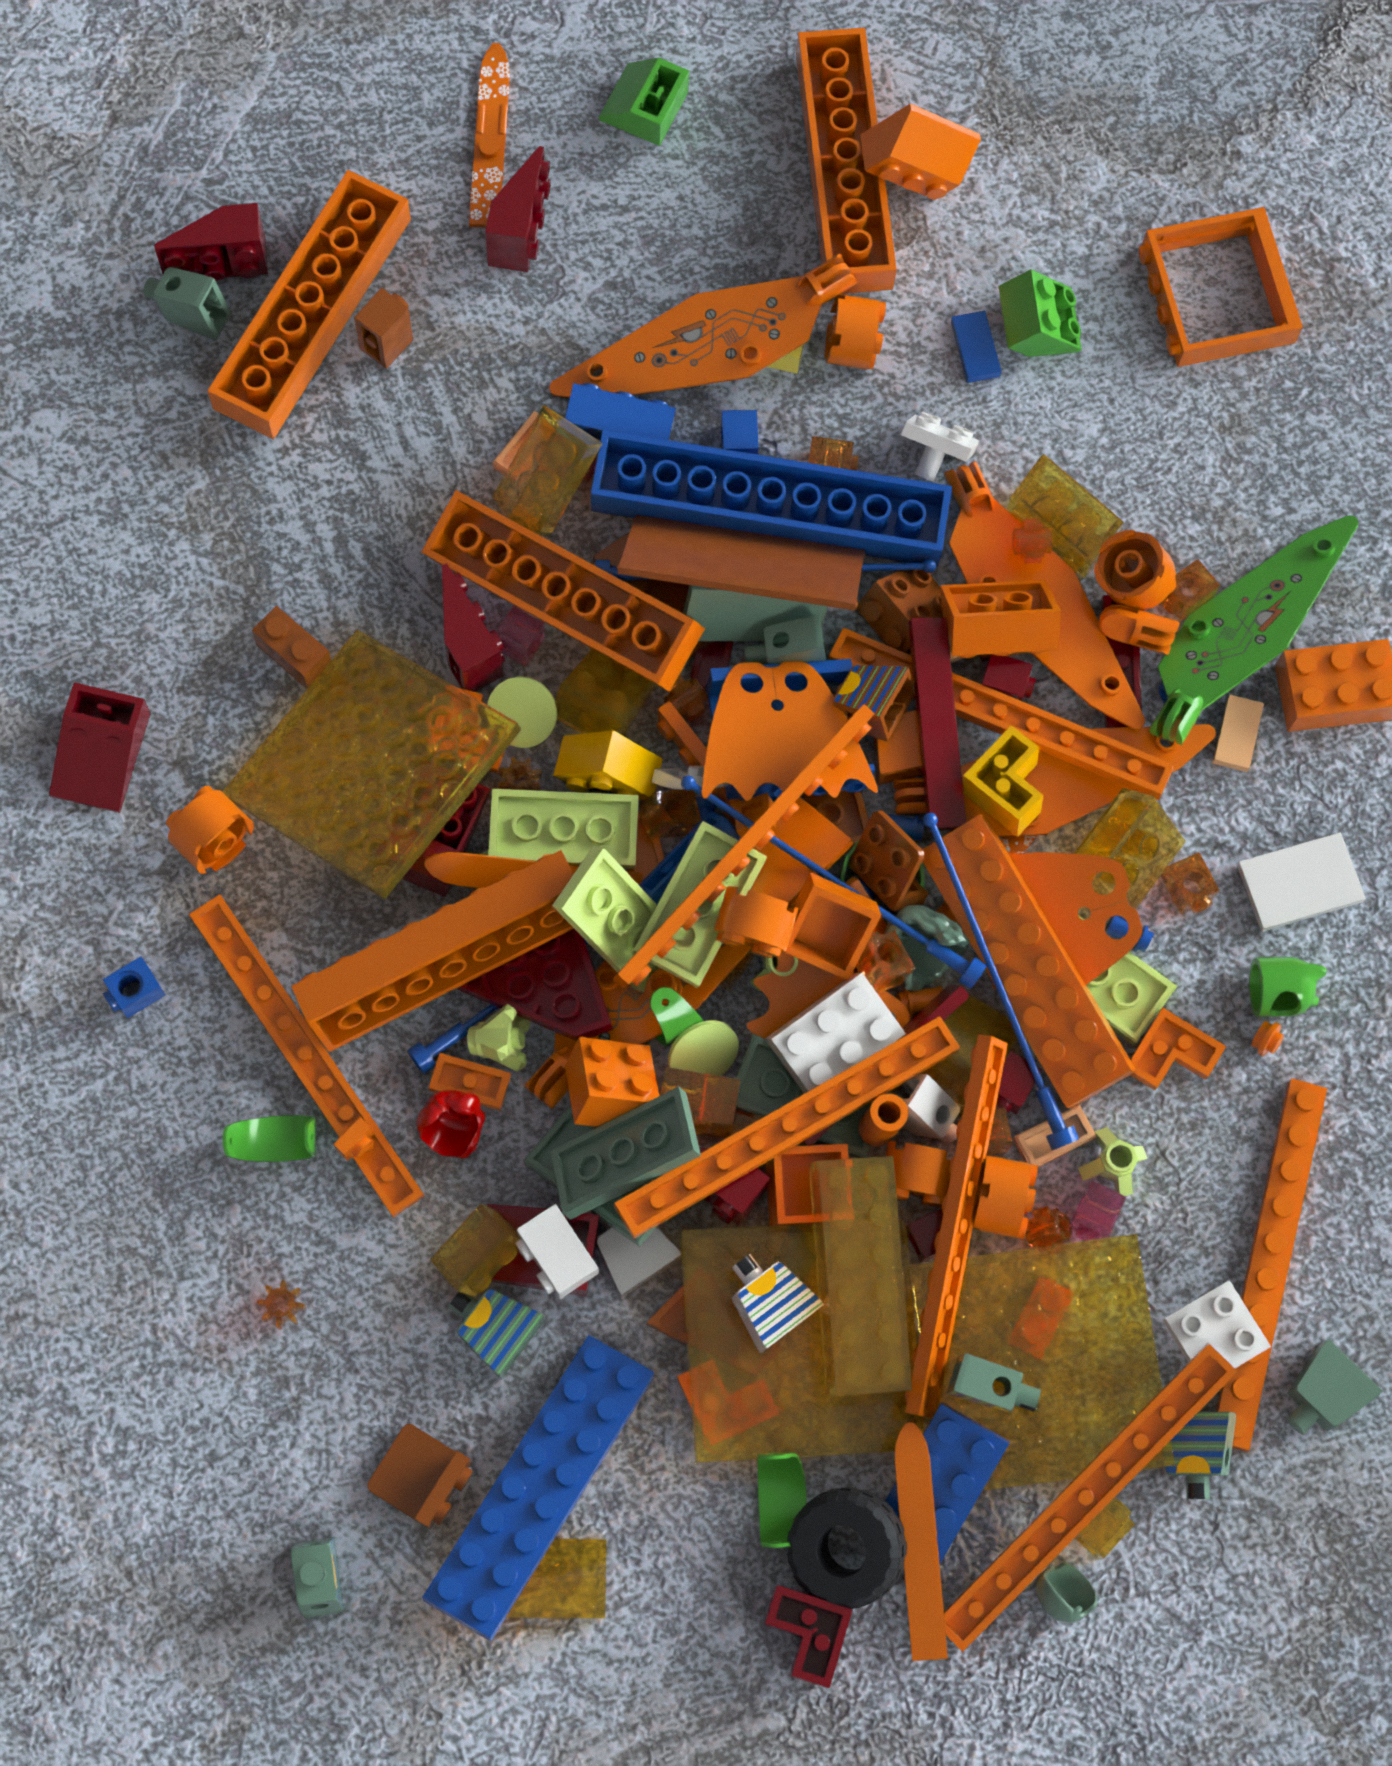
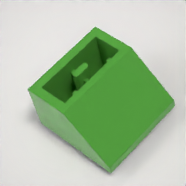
M659 57L628 63L599 115V120L660 146L688 94L689 70Z
M1032 269L998 286L1009 349L1028 357L1077 353L1082 350L1080 342L1081 328L1077 322L1075 311L1076 297L1072 288Z

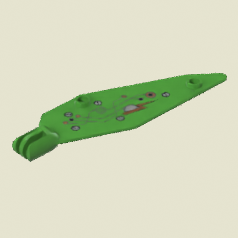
M1345 516L1304 533L1187 617L1173 643L1170 645L1169 654L1164 655L1158 665L1168 698L1150 727L1149 732L1151 735L1160 737L1162 734L1164 740L1172 742L1176 739V743L1182 745L1202 710L1289 647L1356 531L1358 519L1355 516Z

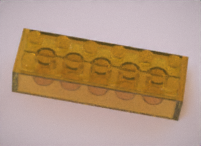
M894 1157L821 1160L810 1163L809 1175L819 1299L824 1304L820 1308L826 1396L912 1391Z

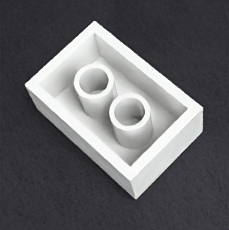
M861 972L852 974L849 980L845 979L766 1037L765 1040L805 1094L894 1043L906 1033Z

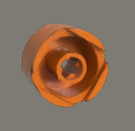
M842 294L834 297L830 313H836L837 315L832 316L831 323H828L824 350L825 363L873 370L876 354H880L883 343V334L877 332L879 323H883L886 303L874 299Z
M1124 530L1112 535L1102 544L1097 564L1095 563L1094 574L1100 587L1116 604L1144 611L1157 606L1174 591L1176 587L1174 562L1152 535L1146 532H1135V530Z
M210 786L202 787L195 794L194 800L183 809L174 811L166 821V826L170 829L168 833L169 843L201 874H207L205 869L210 867L214 871H218L233 861L246 846L242 841L246 832L252 835L254 829L253 821L222 791L213 790Z
M727 886L714 927V931L718 933L716 941L733 947L744 945L745 943L753 946L752 953L767 958L779 957L780 953H786L799 908L795 906L787 909L789 903L748 890L746 896L736 895L738 887Z
M888 1141L880 1187L886 1189L885 1196L907 1201L909 1194L923 1197L922 1204L942 1208L943 1198L948 1193L951 1177L949 1173L951 1160L946 1159L948 1151L911 1143H905L903 1150L895 1149V1141Z
M986 1155L973 1229L1024 1240L1028 1218L1023 1217V1215H1027V1212H1032L1036 1190L1029 1188V1186L1034 1187L1038 1165Z

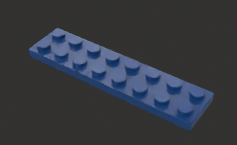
M588 1335L422 1596L423 1601L491 1642L654 1379V1372Z

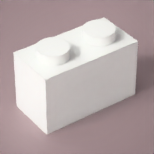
M556 1204L517 1229L520 1240L515 1244L527 1262L534 1259L541 1272L536 1276L548 1294L555 1291L559 1299L599 1274L597 1265Z

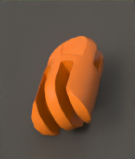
M1118 604L1106 607L1099 617L1100 630L1106 637L1165 655L1169 654L1170 645L1173 643L1176 636L1175 632H1177L1180 625L1179 621Z

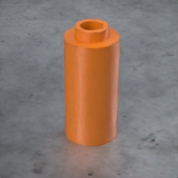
M883 1094L877 1097L859 1121L858 1130L861 1138L867 1144L875 1147L888 1144V1141L894 1138L907 1121V1105L899 1096L894 1094Z

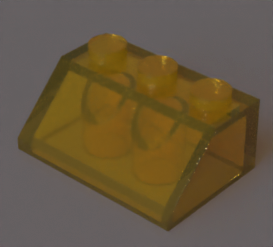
M544 405L540 409L492 497L508 518L540 536L552 534L603 443Z
M1045 454L1037 460L1010 497L1007 511L1060 556L1075 573L1078 572L1084 578L1094 569L1095 563L1097 564L1102 544L1112 535L1120 532L1124 521Z
M1122 788L1073 854L1101 856L1121 863L1126 870L1130 883L1129 890L1127 891V900L1129 905L1136 909L1186 841L1154 796ZM1096 871L1086 878L1092 882L1094 891L1100 895L1111 893L1116 885L1113 875L1108 872L1098 873Z
M554 1539L505 1619L605 1620L607 1539Z

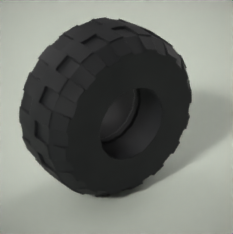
M856 1487L831 1489L811 1499L794 1518L787 1541L791 1544L788 1547L787 1553L788 1563L794 1574L793 1577L798 1585L808 1593L807 1595L849 1609L860 1608L883 1597L900 1577L907 1554L905 1530L894 1509L887 1502L879 1498L877 1494L868 1490L857 1489ZM833 1527H850L858 1532L864 1540L866 1559L862 1568L855 1570L847 1569L837 1564L832 1558L828 1548V1537Z

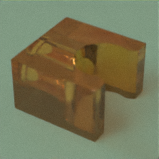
M665 1067L661 1095L677 1087H680L687 1093L696 1135L726 1139L731 1136L740 1079Z

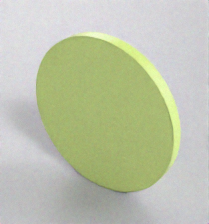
M517 676L504 680L492 691L487 703V717L494 733L508 736L507 744L519 748H529L542 743L551 735L557 722V706L553 695L541 682L530 677Z
M716 1020L703 1021L690 1026L676 1038L668 1054L670 1071L677 1080L688 1085H701L717 1079L731 1067L737 1057L739 1049L737 1035L729 1025Z

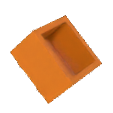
M810 872L793 907L799 908L786 953L849 980L882 916L876 901Z
M579 1037L565 1064L574 1124L599 1127L659 1097L650 1045Z
M848 1144L794 1146L766 1162V1175L770 1177L767 1186L769 1226L844 1223L853 1220Z

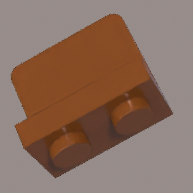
M899 570L877 580L856 607L887 646L909 655L911 653L908 624L910 619L943 618L940 586L930 573H926L923 570Z
M884 811L873 812L848 866L892 911L900 910L908 905H923L929 894L914 879L924 859L923 850Z
M406 1424L370 1478L367 1487L371 1493L431 1530L434 1523L440 1526L452 1508L448 1501L456 1489L462 1491L471 1478L473 1471L469 1467L472 1461L464 1454L452 1450L416 1426Z

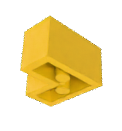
M1011 725L963 775V794L1018 837L1041 813L1043 794L1024 780L1037 765L1039 747Z
M613 730L565 735L562 739L553 776L564 781L568 789L576 792H586L589 788L609 790L614 794L639 795L638 800L653 799L657 784L652 783L654 770L661 769L663 758Z

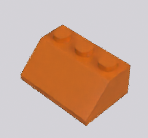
M911 103L860 134L866 172L934 200L944 197L949 191L960 186L981 141L979 133Z
M1046 580L940 585L943 618L947 620L949 650L952 656L961 658H972L981 654L1008 656L1011 653L1018 652L1043 654L1047 651L1059 649L1061 610Z

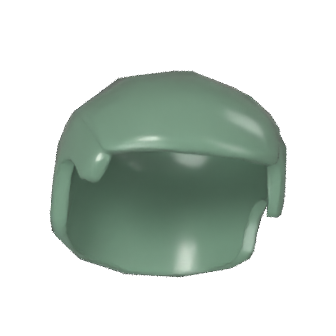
M1063 1562L1057 1567L1051 1565L1037 1579L1036 1592L1038 1600L1044 1611L1057 1621L1075 1623L1087 1616L1097 1606V1594L1092 1584L1082 1572L1069 1563Z

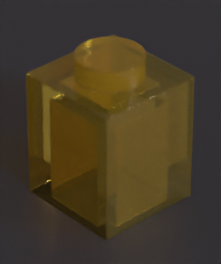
M1113 1498L1075 1539L1097 1560L1104 1559L1135 1525L1129 1519L1132 1513L1121 1501Z

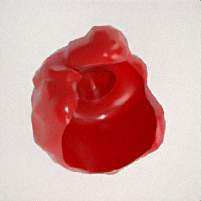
M443 1090L430 1096V1099L420 1110L416 1126L420 1139L431 1150L444 1157L464 1159L468 1158L477 1149L486 1116L485 1112L481 1110L479 1097L474 1093Z

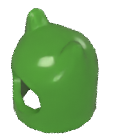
M1255 957L1252 960L1249 974V992L1253 1014L1256 1017L1296 1016L1305 1013L1308 1008L1317 1006L1319 998L1315 996L1317 980L1326 975L1327 969L1322 965L1307 963L1295 957Z

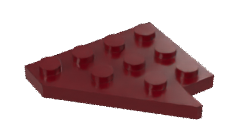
M575 929L455 988L498 1008L508 1004L516 1010L517 1016L574 1041H577L579 1037L592 1038L614 1030L585 939Z

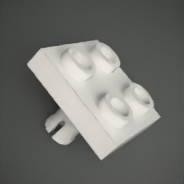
M922 412L921 416L915 414L905 423L901 435L926 445L915 474L924 479L935 481L945 453L967 462L974 454L979 440L972 438L973 432L957 425H954L953 429L940 425V418Z
M1230 1280L1163 1319L1164 1324L1188 1362L1207 1343L1217 1350L1234 1368L1271 1347Z

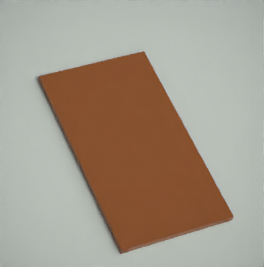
M635 515L617 570L618 574L855 611L858 606L857 596L862 564L866 554L864 549Z

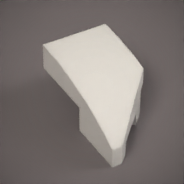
M689 766L688 772L679 768L655 769L652 783L672 789H683L681 780L684 776L689 775L695 779L697 785L702 787L704 766ZM728 783L719 784L716 788L726 787Z

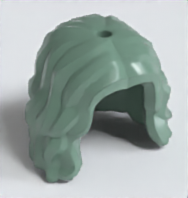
M908 905L900 909L895 916L929 940L936 939L940 945H945L961 957L968 948L969 939L962 933L960 925L950 920L944 914L935 912L927 906ZM888 922L885 928V943L890 952V963L896 970V976L905 983L906 990L919 991L924 985H929L932 981L942 976L943 971L950 968L925 951L927 948L925 945Z

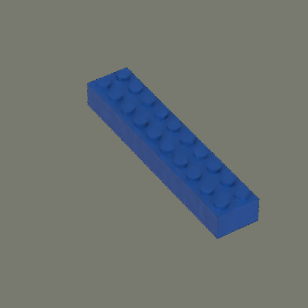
M603 430L591 490V511L634 518L635 515H643L864 549L866 556L908 563H923L926 559H932L936 563V567H938L943 551L952 486Z

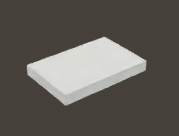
M1341 832L1243 860L1237 864L1261 932L1359 904L1366 899Z

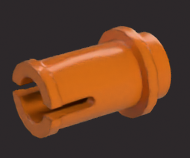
M941 986L921 989L919 991H908L904 988L903 992H897L896 998L905 1005L910 1017H912L914 1012H920L943 989Z

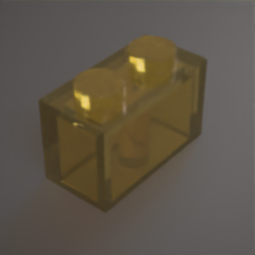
M480 1204L432 1256L430 1261L456 1291L475 1297L478 1293L486 1290L491 1284L494 1275L515 1258L518 1250L515 1243L520 1238L516 1230L499 1211Z

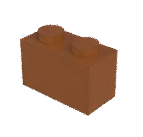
M381 288L354 317L360 350L386 369L413 341L409 306L396 293L391 295Z
M277 605L251 630L256 646L308 691L333 666L329 650Z

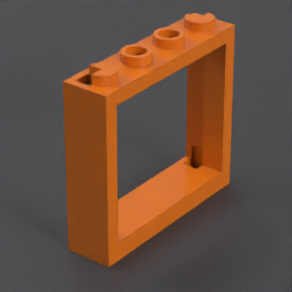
M1265 207L1146 231L1143 242L1138 248L1141 264L1147 266L1149 273L1148 288L1151 295L1156 296L1158 302V321L1160 325H1165L1167 350L1170 356L1174 355L1177 367L1296 343L1303 326ZM1247 235L1276 327L1189 344L1160 252Z

